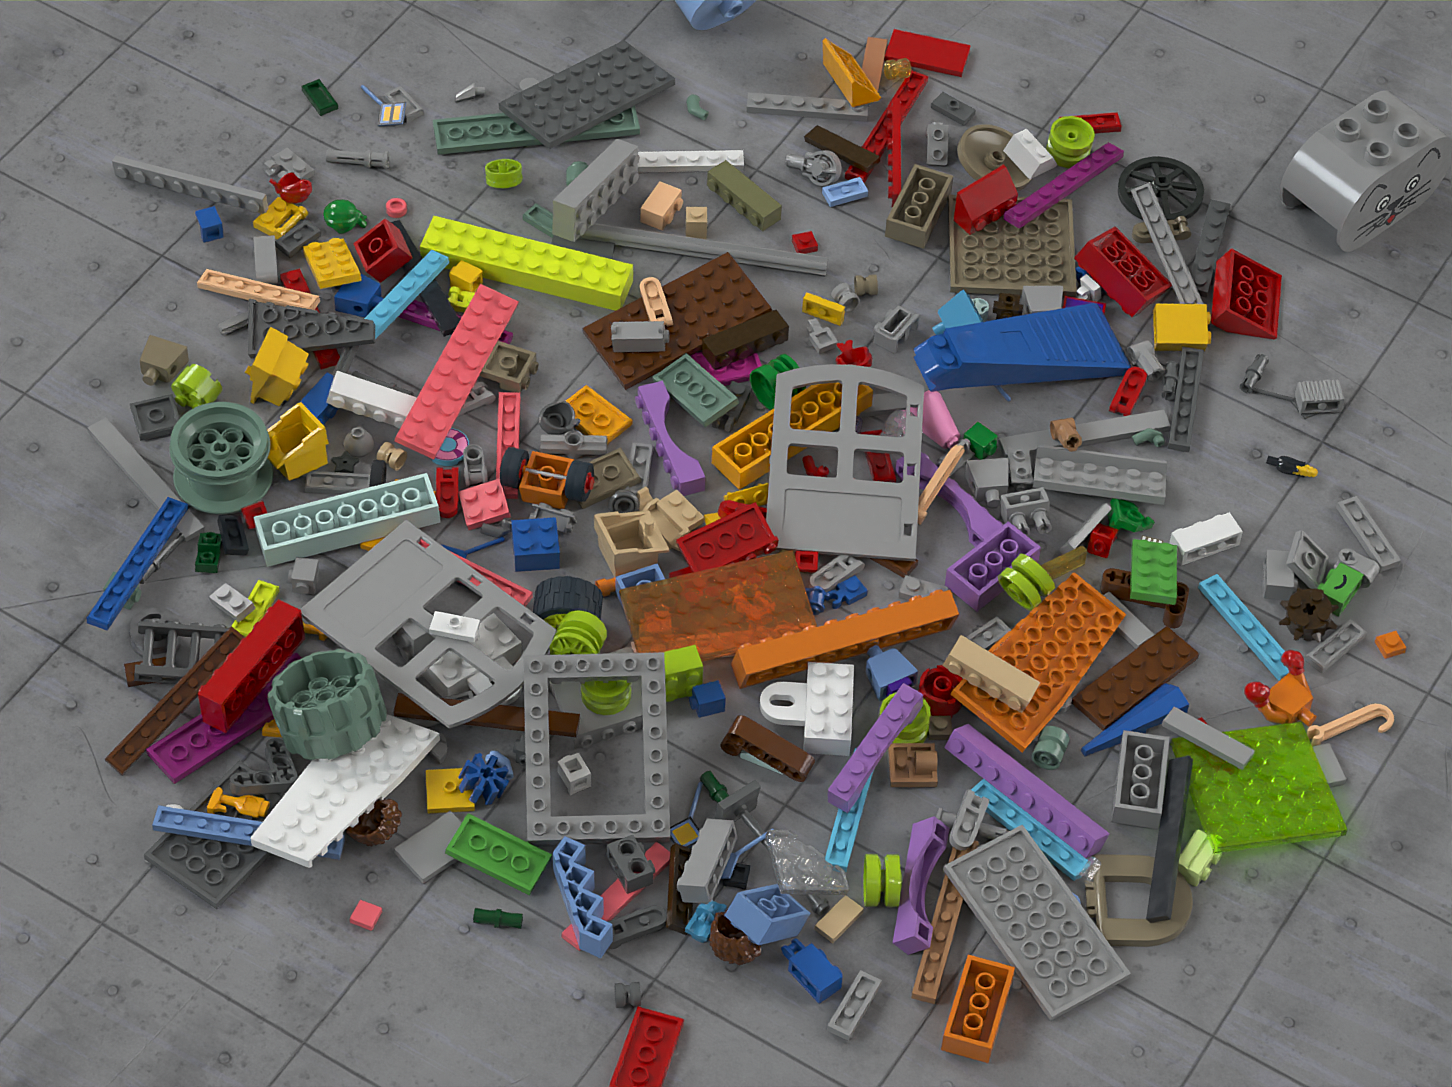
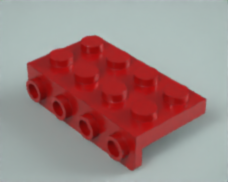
M756 502L676 539V544L698 584L704 581L709 583L723 572L726 574L730 573L742 563L749 564L758 555L772 553L777 549L779 543L778 537L772 533Z

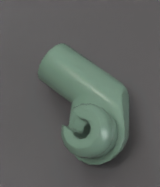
M1147 428L1132 436L1136 446L1145 441L1154 443L1156 447H1161L1165 443L1164 435L1152 428Z

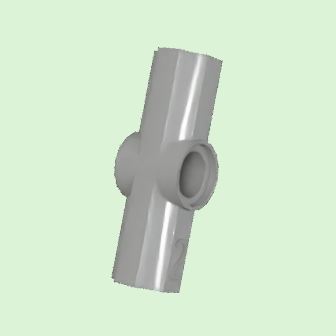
M577 430L568 431L565 435H541V453L566 454L571 459H578L583 454H607V436L582 435Z

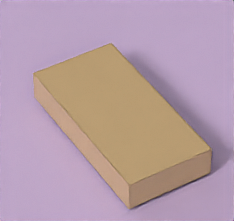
M845 895L815 925L814 930L834 943L863 914L864 908Z

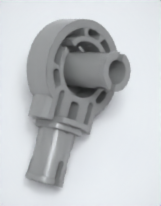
M831 151L807 152L805 157L788 154L786 160H791L790 162L785 161L786 166L807 171L803 172L802 175L809 177L818 186L831 185L840 177L841 162L838 156Z

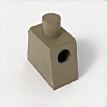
M150 335L140 358L141 373L144 375L142 378L144 383L152 386L156 380L166 383L170 382L189 361L187 346Z

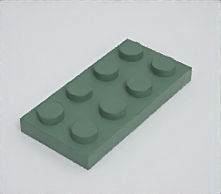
M688 354L683 355L653 376L654 383L663 381L669 396L705 428L739 404L738 398Z

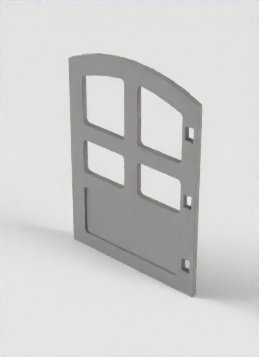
M816 365L777 374L766 522L772 533L779 539L777 551H817L818 554L850 555L853 557L903 561L916 560L924 402L923 385L888 371L856 365ZM824 383L842 384L840 430L838 432L801 430L790 427L793 389ZM859 385L879 388L906 398L907 408L904 437L864 435L855 432ZM910 407H918L917 417L910 416ZM790 446L837 450V476L829 478L788 474L786 471L788 448ZM863 451L902 455L904 457L903 481L901 483L854 479L852 476L854 452ZM907 466H915L914 476L907 475ZM904 526H912L911 536L904 535Z
M407 520L401 523L300 609L302 618L347 652L360 653L366 657L368 664L373 667L376 674L449 729L489 712L517 692L524 685L523 656L547 655L550 650L549 646L557 632L554 627ZM421 539L429 544L426 549L418 543ZM474 577L481 584L476 586L470 580ZM455 581H461L482 597L462 615L463 617L478 619L481 623L492 612L500 610L533 634L528 647L511 670L501 667L468 641L433 634L430 635L435 639L403 667L396 666L376 651L379 646L409 621L414 622L429 633L433 615L424 608ZM526 615L534 622L529 625L522 618ZM452 651L495 684L466 701L449 706L417 682L416 679L443 655Z

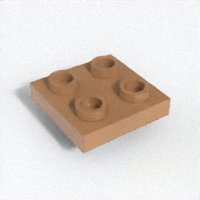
M891 743L888 748L890 787H937V751H935V743Z

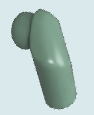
M690 95L686 101L688 112L702 120H706L709 112L700 108L699 96Z

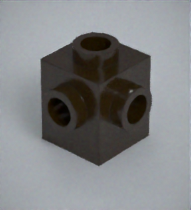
M999 293V299L994 301L992 312L996 314V320L1022 315L1023 304H1019L1020 295Z

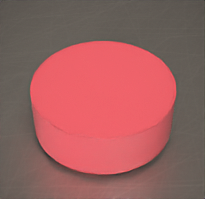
M400 198L390 199L386 203V212L392 218H401L407 213V204Z

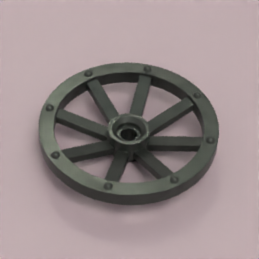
M1160 156L1142 158L1129 164L1120 175L1118 182L1119 199L1131 214L1142 220L1143 218L1137 205L1128 196L1132 195V189L1142 185L1126 188V182L1129 177L1150 182L1156 197L1161 198L1166 220H1174L1179 216L1189 219L1201 207L1204 196V186L1201 178L1191 167L1176 159ZM1152 167L1155 177L1137 171ZM1159 167L1170 168L1174 171L1165 175L1161 173ZM1183 174L1192 184L1172 180ZM1175 189L1195 191L1196 198L1194 202H1189ZM1171 195L1186 209L1171 214L1168 196Z

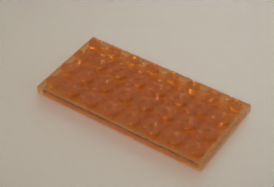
M793 550L628 587L619 591L637 653L666 652L696 645L700 659L703 662L736 654L739 647L747 643L755 645L768 637L777 639L790 631L798 633L811 625H816L817 627Z

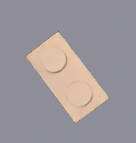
M659 181L641 207L640 222L663 231L665 226L672 222L675 212L679 211L683 205V199H681L682 190Z

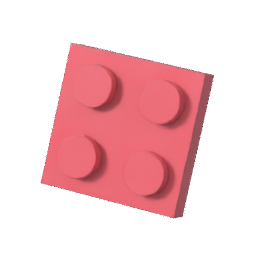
M500 478L458 492L468 530L482 527L483 523L491 524L511 517Z

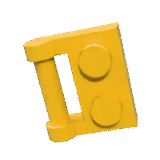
M277 197L268 206L267 212L261 213L253 221V226L269 236L275 235V239H279L288 233L301 219L304 220L309 213L303 206L298 207ZM291 215H293L281 228H279Z

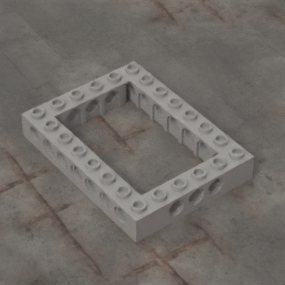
M664 652L523 656L527 842L534 846L559 845L564 836L584 845L610 844L630 835H634L636 841L641 843L669 842L670 811ZM641 676L646 814L551 817L548 680L553 684H561V682H580V684H585V681H603V683H608V681L622 680L632 683Z

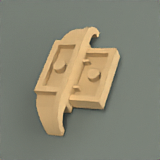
M647 487L637 491L640 503L639 511H650L669 549L673 548L680 551L676 544V539L689 534L691 530L704 523L705 517L678 490H675L661 500L658 498L653 499Z

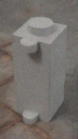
M664 321L613 322L611 326V340L614 352L665 351V343H669V330H665Z

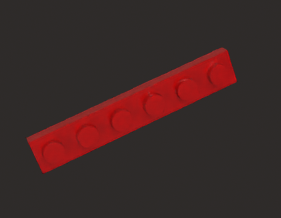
M892 98V105L887 108V118H891V122H888L887 134H891V138H888L887 150H891V154H888V166H891V170H888V182H891V186H888V199H892V207L901 192L900 98Z
M300 269L280 274V280L284 288L311 294ZM336 348L312 351L321 370L336 366L340 359Z

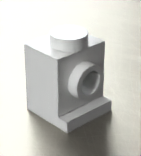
M579 753L565 756L558 761V773L567 786L570 795L591 787V772Z

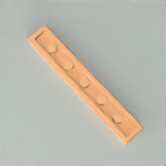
M206 269L197 282L200 289L246 300L255 299L257 302L262 303L272 302L275 305L284 307L289 305L315 310L320 303V297L317 295Z

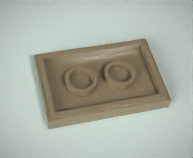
M621 448L589 462L594 466V485L588 499L585 502H577L584 509L611 497L618 490L625 489L627 486L630 488L641 483L640 476Z

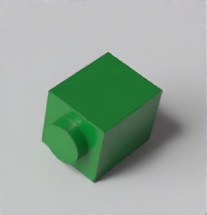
M977 422L964 433L963 439L966 438L971 442L970 450L975 453L974 456L979 460L992 456L996 452L998 435L981 423Z

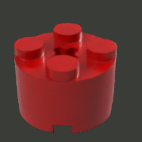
M937 665V668L933 669L928 668L923 672L918 692L923 694V699L928 703L931 716H951L952 718L953 715L959 712L963 704L954 698L951 693L963 678L950 672L942 665Z

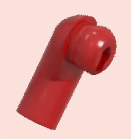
M811 455L802 458L808 476L827 477L829 469L826 466L816 467Z

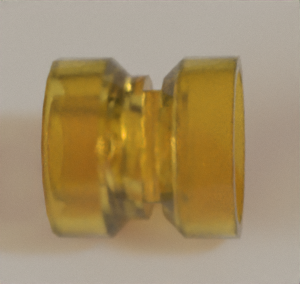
M901 58L897 61L887 60L884 64L886 78L888 80H895L898 77L901 79L908 78L911 74L909 60L907 58Z

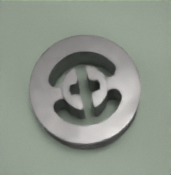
M151 607L140 611L133 617L130 623L131 645L138 655L143 657L145 634L141 635V633H138L139 621L153 619L159 623H167L168 621L180 622L172 611L161 607ZM154 634L152 659L167 656L168 637L166 638V635ZM177 636L176 651L181 644V636Z

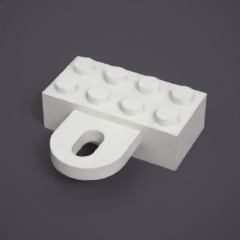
M494 613L480 623L475 642H469L506 670H511L513 668L511 664L518 661L522 656L521 641ZM452 651L443 655L422 674L442 697L469 690L478 695L492 686L490 683L492 680ZM522 687L500 705H509L516 701L521 694Z
M808 662L807 683L776 682L763 690L760 696L761 713L767 720L775 724L804 726L803 750L809 754L849 756L852 730L854 665ZM772 700H788L793 705L774 706L770 702Z

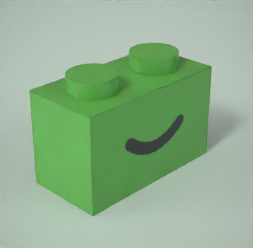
M1341 562L1336 569L1332 568L1329 571L1325 584L1320 583L1317 588L1324 590V595L1328 597L1331 605H1338L1339 608L1332 612V614L1338 617L1360 589L1364 574Z

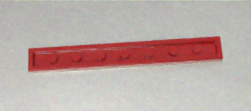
M910 70L893 98H900L901 124L926 86L929 76ZM887 108L862 148L880 156V158L887 148L888 138H891V134H887L888 122H891V118H887ZM850 165L845 173V179L851 180L860 177L863 183H865L873 169L866 173Z

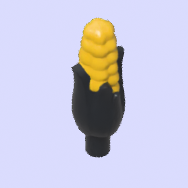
M1268 455L1266 464L1276 466L1278 471L1303 478L1305 476L1316 477L1318 474L1316 468L1289 456L1276 458Z

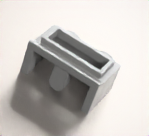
M899 305L894 310L890 309L885 316V320L882 323L878 322L873 329V333H875L874 343L895 354L898 348V340L901 338L906 341L909 337L910 328L915 331L918 329L920 314H914ZM897 321H900V324L892 332H889V329Z

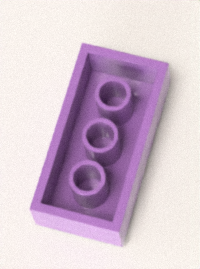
M1008 521L947 569L945 586L977 612L1004 591L997 577L1007 567L1012 568L1011 563L1020 554H1025L1038 563L1041 547Z

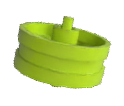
M498 159L487 163L485 166L486 184L494 188H511L521 184L523 181L521 163L512 159Z

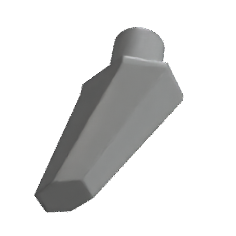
M475 83L471 84L456 94L455 103L475 99V95H485V87H475Z

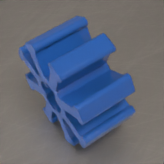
M482 753L475 754L471 762L470 760L466 761L458 778L463 779L459 785L461 793L471 789L474 790L469 801L476 804L482 794L485 799V805H491L496 796L500 798L509 783L508 779L505 780L509 770L506 765L502 768L494 769L498 757L491 755L485 764Z

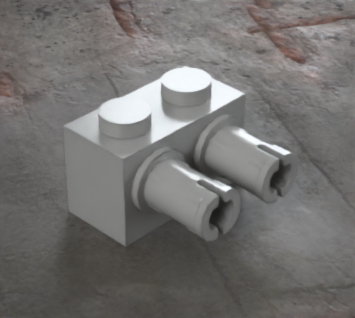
M1044 487L1001 495V516L1005 524L1009 521L1026 536L1030 534L1028 525L1036 524L1040 534H1044V530L1046 533L1051 531L1052 526L1049 522L1050 501Z

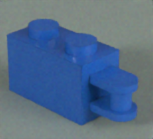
M797 938L791 940L790 945L781 947L783 955L789 960L788 971L819 1004L841 989L842 972L836 965L833 966L827 960L825 953L821 949H817L812 943L805 947Z

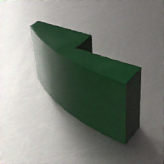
M214 532L200 533L197 544L198 553L195 561V572L218 573L222 550L221 535Z

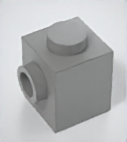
M296 557L294 568L289 570L288 583H292V592L315 595L320 574L319 561L317 559Z

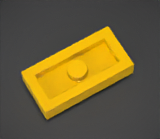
M806 292L803 297L802 312L841 326L844 321L845 306Z

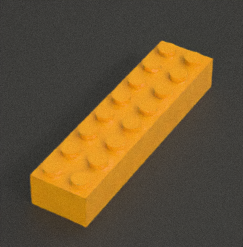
M824 383L811 385L791 398L790 427L792 429L833 432L838 429L841 416L842 384ZM861 384L858 386L856 417L872 406L873 390L867 385ZM774 409L712 447L711 463L739 490L770 471L769 460L772 447ZM790 446L788 448L787 460L807 447Z

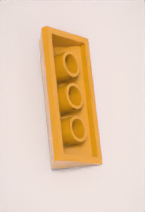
M824 38L822 41L823 65L850 105L856 107L879 101L881 96L852 54Z

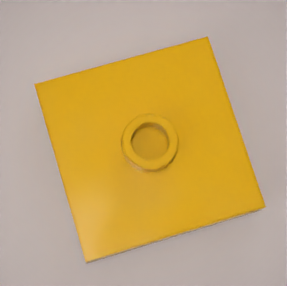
M463 768L426 770L428 814L447 813L449 811H475L474 803L469 801L474 790H467L463 793L459 790V785L463 779H459L458 776Z

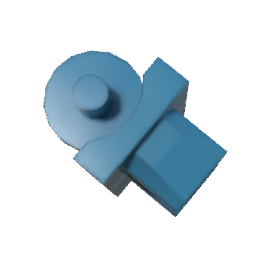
M713 900L708 904L701 903L686 926L685 932L691 934L693 939L701 943L707 942L710 937L711 923L714 920L715 914L725 912L727 905L716 903Z

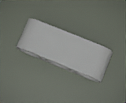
M275 235L255 236L253 238L256 281L278 285Z

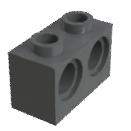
M634 835L607 844V859L627 894L653 884L655 867L651 860L646 859L644 847L641 842L636 841Z

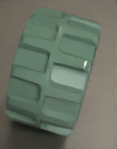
M345 649L314 652L287 665L288 667L281 674L275 676L272 681L273 689L268 693V702L285 747L292 754L298 753L302 755L304 759L328 758L330 760L352 751L355 752L372 738H375L380 733L382 722L386 721L387 710L374 669L368 664L366 657L360 653L354 654L347 652Z

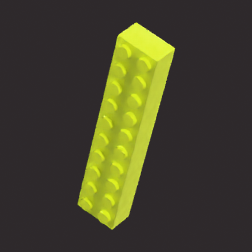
M433 216L420 245L422 258L431 250L447 256L449 264L445 269L451 270L452 267L457 266L463 260L483 270V278L615 311L623 307L633 282V264L438 216Z

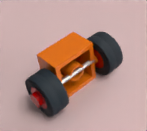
M509 447L505 451L500 464V483L506 487L520 489L523 502L538 505L545 503L552 506V508L565 509L568 499L585 502L588 499L594 485V466L589 462L532 451L529 459L527 450Z

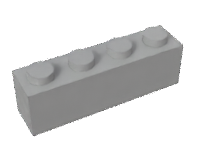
M706 819L703 828L699 830V838L696 844L692 846V854L689 861L685 863L682 877L677 881V890L681 893L683 902L703 904L711 902L738 839L733 820Z

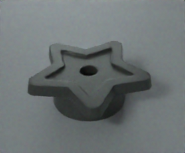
M344 451L339 457L331 458V461L336 465L334 472L354 473V465L360 462L359 458L351 457L348 451Z

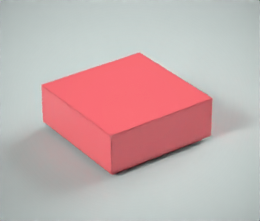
M360 900L350 917V923L372 931L382 914V908Z

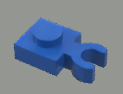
M854 575L837 584L836 590L827 592L830 594V598L826 601L836 599L832 603V608L837 609L844 601L850 605L866 597L868 590Z

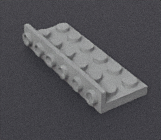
M1038 445L1033 488L1044 487V489L1164 505L1168 462L1084 450L1069 452L1067 448Z

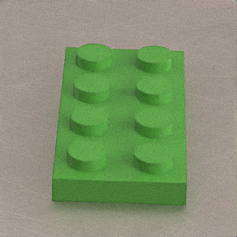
M1133 539L1131 547L1130 599L1175 605L1177 598V545Z
M469 813L445 850V854L529 896L552 857V854Z

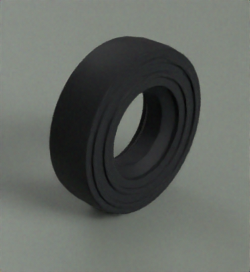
M373 460L369 487L386 483V461Z

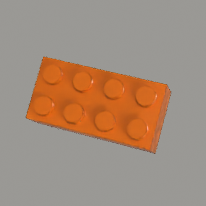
M972 955L967 956L943 1035L942 1051L989 1063L1012 985L1015 967Z

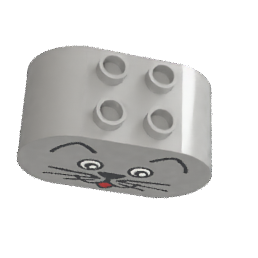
M1390 91L1376 92L1315 132L1302 145L1283 175L1279 192L1280 199L1288 207L1298 206L1302 203L1307 205L1338 230L1337 245L1345 252L1354 251L1417 209L1433 194L1445 177L1452 162V139Z

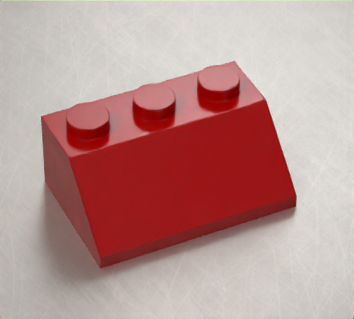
M1005 165L998 167L957 192L954 222L969 235L982 230L989 223L997 221L1006 211L1017 205L1018 192Z

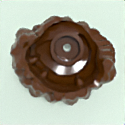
M378 799L374 802V808L368 814L363 813L358 817L359 823L353 828L349 826L345 829L347 835L355 841L371 847L384 844L385 841L389 840L397 832L400 826L402 813L398 809V803L392 799Z
M727 910L716 913L711 923V938L709 939L710 946L716 957L724 962H729V964L743 965L750 963L761 955V945L752 943L742 930L735 928L731 924V921L725 916Z

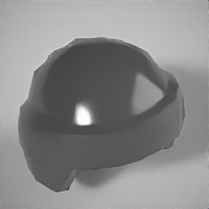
M566 401L550 403L543 407L539 414V425L548 434L565 435L568 431H573L574 427L580 423V419H575L573 407Z

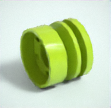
M578 610L567 613L563 617L549 646L550 655L599 654L607 637V629L604 623L597 616L589 612Z

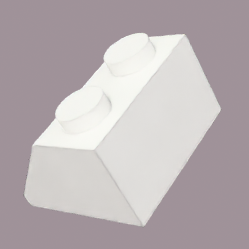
M1027 129L1014 134L1003 150L1029 179L1057 166L1054 158Z

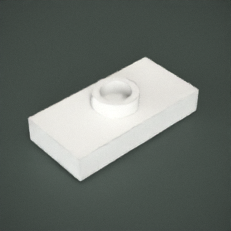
M435 611L429 628V634L474 643L480 626V620Z

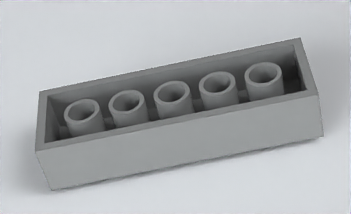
M616 139L553 200L552 234L575 242L591 225L595 224L601 215L605 214L612 204L616 203L622 194H625L637 182L640 159L638 146Z

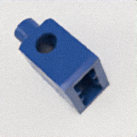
M361 274L362 281L343 284L334 296L335 311L365 318L384 299L381 295V285Z

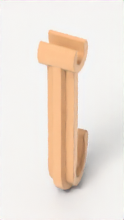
M955 445L951 448L920 495L917 522L919 525L928 514L926 511L965 452L964 446Z
M1376 703L1370 704L1323 726H1310L1304 741L1313 739L1310 747L1317 746L1324 740L1379 716H1383L1387 720L1378 729L1379 733H1383L1392 727L1394 715L1387 706Z

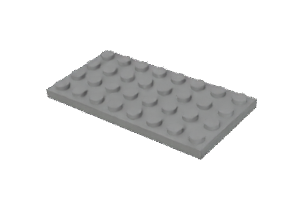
M1023 825L944 865L943 871L1010 965L1015 967V972L1050 1021L1130 977L1131 973Z

